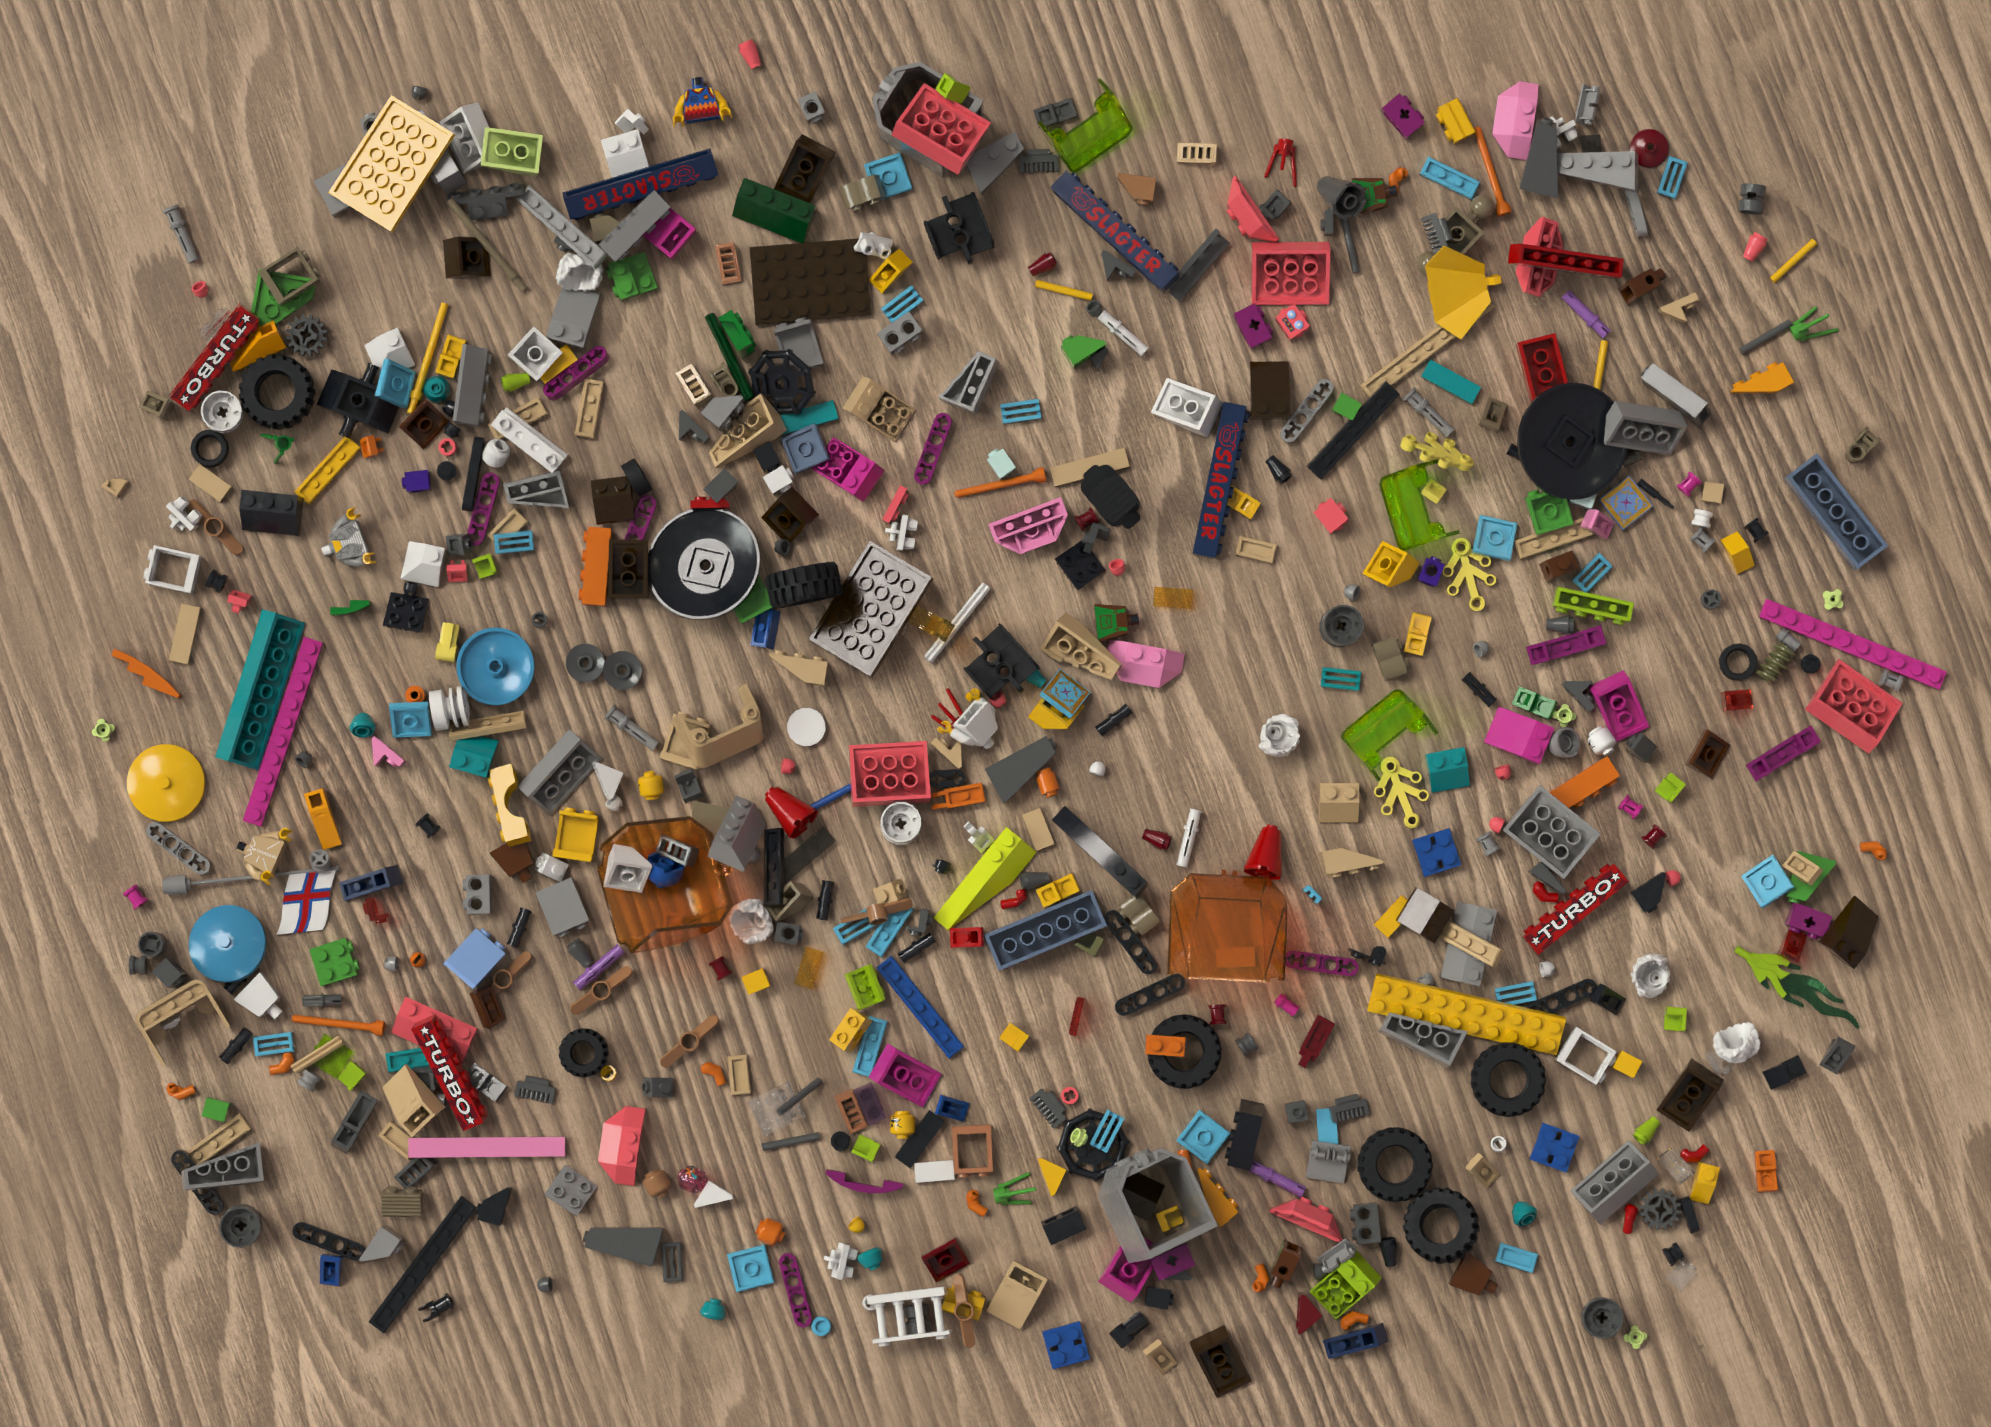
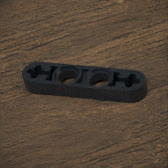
M475 436L473 440L462 511H473L485 438Z
M1116 910L1108 911L1104 917L1106 925L1138 968L1144 974H1152L1157 968L1154 958L1122 915ZM1111 913L1112 915H1118L1117 921L1119 924L1122 921L1125 924L1119 927L1116 932L1113 928L1117 926L1113 922H1108L1110 919L1109 914ZM1122 929H1128L1130 931V938L1122 940L1119 932ZM1135 944L1140 945L1142 948V952L1138 956L1131 953V947ZM1147 953L1148 957H1145L1147 962H1153L1152 970H1144L1143 961L1141 960L1138 963L1136 959L1141 958Z
M1172 974L1119 999L1115 1003V1011L1122 1016L1131 1014L1180 991L1185 986V979L1180 974ZM1173 977L1181 978L1180 987L1172 986L1170 987L1172 991L1168 993L1167 986L1163 982L1167 980V983L1170 984L1173 982ZM1156 985L1164 987V994L1162 996H1156L1153 993V988ZM1139 993H1143L1147 997L1146 1003L1142 1005L1138 1004L1135 999ZM1132 997L1133 1003L1137 1008L1133 1009L1131 1005L1127 1007V1012L1119 1011L1120 1002L1123 1001L1124 1004L1130 1002L1128 998Z
M1584 979L1533 1001L1526 1008L1532 1009L1531 1006L1533 1005L1535 1008L1542 1006L1540 1002L1543 1001L1547 1013L1556 1012L1594 995L1597 984L1592 979ZM1586 982L1593 985L1590 993L1583 991L1581 992L1583 996L1579 997L1576 986L1579 985V989L1584 988ZM1567 990L1575 992L1574 1000H1566L1565 992ZM1551 997L1556 998L1558 1001V1005L1554 1009H1550L1547 1006V1000Z
M178 1149L172 1154L171 1162L180 1175L181 1168L184 1165L181 1161L176 1162V1154L185 1156L183 1161L186 1165L188 1162L191 1163L185 1169L196 1165L186 1150ZM209 1188V1192L206 1195H201L198 1190H192L208 1213L217 1215L223 1210L224 1202L214 1188ZM213 1193L214 1196L211 1199L214 1203L219 1202V1210L211 1209L212 1203L210 1200L205 1202L204 1199Z
M299 1222L293 1227L292 1232L295 1238L351 1260H359L365 1251V1247L361 1243L309 1223ZM303 1225L305 1226V1231L311 1232V1228L314 1229L311 1234V1240L307 1239L309 1237L307 1234L300 1236L297 1228H301ZM322 1232L325 1235L323 1243L315 1241L316 1233ZM334 1240H342L344 1245L341 1250L334 1249ZM347 1242L351 1243V1245L349 1246L350 1248L355 1249L358 1246L361 1255L358 1254L356 1257H354V1252L347 1250V1254H345L344 1251L347 1248Z

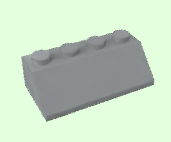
M467 344L462 346L453 422L456 425L480 428V423L484 422L485 412L482 411V405L486 404L487 393L484 390L485 385L489 384L490 373H487V367L491 366L492 354H489L490 351L486 348Z
M1614 401L1606 415L1604 444L1671 455L1688 426L1680 411Z
M569 729L517 787L551 816L594 769L592 762L596 761L599 763L603 758Z
M737 795L735 796L712 842L707 857L744 872L767 825L753 802Z
M1457 902L1453 922L1490 942L1497 910ZM1448 943L1440 977L1480 986L1485 963Z
M1628 1140L1571 1190V1193L1601 1225L1659 1173L1651 1162Z

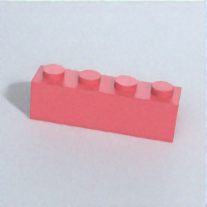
M405 996L391 1033L419 1045L411 1028L416 1022L436 1014L438 1019L442 1020L444 1031L451 1038L455 1053L460 1055L463 1064L478 1028Z

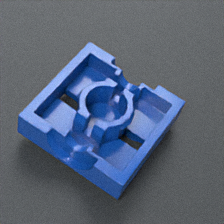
M1450 828L1412 840L1423 877L1461 865ZM1434 836L1436 843L1431 844L1430 837ZM1442 861L1444 868L1440 869L1438 862Z
M1542 1122L1529 1159L1567 1173L1580 1136ZM1558 1131L1562 1132L1560 1140L1556 1138ZM1549 1156L1553 1157L1551 1164L1547 1163Z
M1080 1321L1042 1331L1052 1370L1090 1359ZM1082 1339L1081 1344L1075 1345V1340ZM1056 1346L1058 1350L1051 1352L1050 1347Z

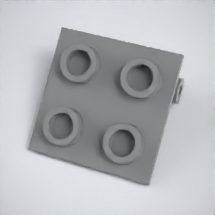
M1312 1140L1306 1178L1344 1183L1347 1164L1350 1161L1349 1153L1351 1146Z
M564 1165L544 1195L577 1217L597 1185L567 1165Z

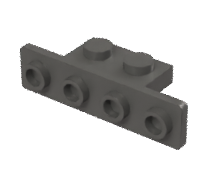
M511 183L505 187L492 186L489 189H472L464 193L456 191L447 195V201L453 198L457 204L467 203L471 220L508 215L506 197L524 195V184Z

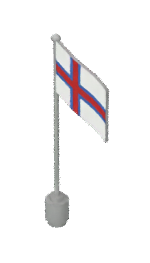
M336 864L335 867H330L327 872L322 874L314 872L313 869L274 874L275 877L289 875L283 898L282 919L276 935L324 929L329 912L330 891L335 873L340 870L339 865ZM186 874L175 875L162 879V888L164 894L171 896L188 894V890H191V885L253 878L249 875L191 882V879L187 878Z

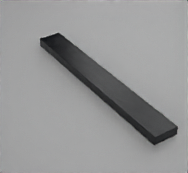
M463 1196L458 1199L369 1320L370 1324L382 1333L387 1331L476 1210L477 1206Z

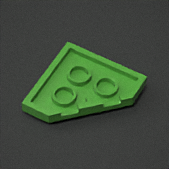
M280 272L270 274L284 297L312 279ZM258 273L251 311L259 317L258 322L260 324L258 327L273 320L275 324H278L312 301L316 285L281 307Z

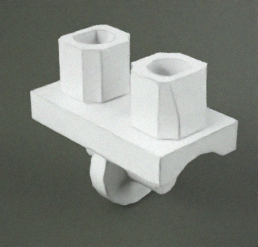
M1553 116L1549 117L1557 125V149L1562 146L1558 136L1564 134L1568 142L1578 137L1574 128L1576 126L1574 120L1559 127L1560 124L1564 123L1563 118L1555 120Z
M861 232L854 249L866 255L887 259L891 253L893 240L877 236L873 232Z
M184 496L166 505L173 513L168 517L172 521L170 528L175 529L178 527L183 531L187 527L190 531L196 530L200 526L198 522L203 515L196 509H193L188 514L184 509L190 503Z
M908 515L901 516L899 530H897L898 522H892L891 529L885 528V533L890 534L889 541L895 542L896 535H898L897 551L914 549L915 539L905 537L906 530L916 531L918 521L908 518Z
M839 1242L837 1250L832 1249L830 1256H824V1260L829 1261L827 1268L832 1269L831 1277L839 1280L852 1278L853 1268L846 1266L847 1259L855 1260L858 1250L851 1248L850 1245Z

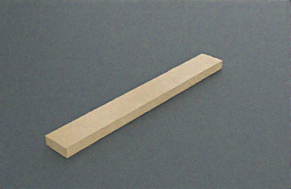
M1490 303L1476 321L1494 309L1495 306ZM1439 325L1361 384L1360 387L1370 397L1384 381H1387L1391 386L1456 336Z

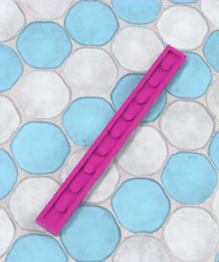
M1765 599L1758 616L1937 690H1940L1946 675L1944 670L1769 599Z
M307 637L303 638L243 818L245 822L260 827L263 825L323 646L322 642Z

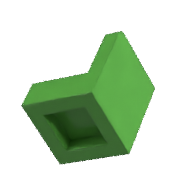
M1341 393L1331 412L1353 420L1362 404Z
M207 1097L202 1117L224 1122L228 1108L231 1107L232 1103Z

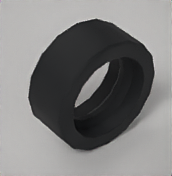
M204 430L196 434L190 447L195 461L206 467L219 466L226 460L229 453L227 440L223 435L214 430ZM208 437L217 439L221 444L219 456L212 460L201 457L198 449L200 442Z
M635 458L621 465L639 497L652 490L649 481Z
M1732 644L1720 654V670L1723 675L1731 680H1744L1750 677L1756 670V654L1753 649L1745 644ZM1733 651H1742L1749 658V667L1743 673H1733L1727 666V657Z

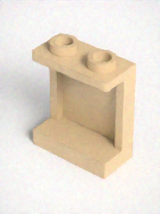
M678 712V714H682L689 731L695 728H702L709 735L711 725L707 724L708 720L699 717L693 720L689 718V714ZM672 721L659 758L698 770L693 765Z

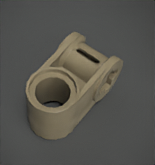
M724 362L713 371L709 370L707 372L724 397L739 395V388ZM728 386L735 387V391L731 395L725 393V389Z
M1867 426L1845 451V458L1850 463H1857L1862 460L1881 440L1868 431L1869 428ZM1852 449L1859 451V458H1854L1851 455Z

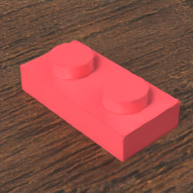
M900 485L882 519L884 522L890 524L891 521H896L900 513L898 511L900 504L904 505L909 496L906 493L907 488Z

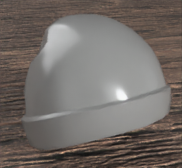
M1563 727L1552 734L1547 748L1556 757L1571 758L1579 752L1580 738L1572 728Z

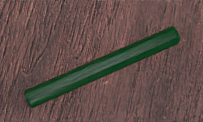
M710 313L705 316L709 328L744 400H751L754 398L748 382L715 314Z

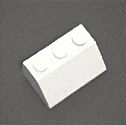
M477 102L461 106L440 121L441 126L455 134L449 145L463 174L481 167L485 127H489Z

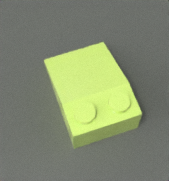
M485 127L480 166L536 177L539 173L543 135Z

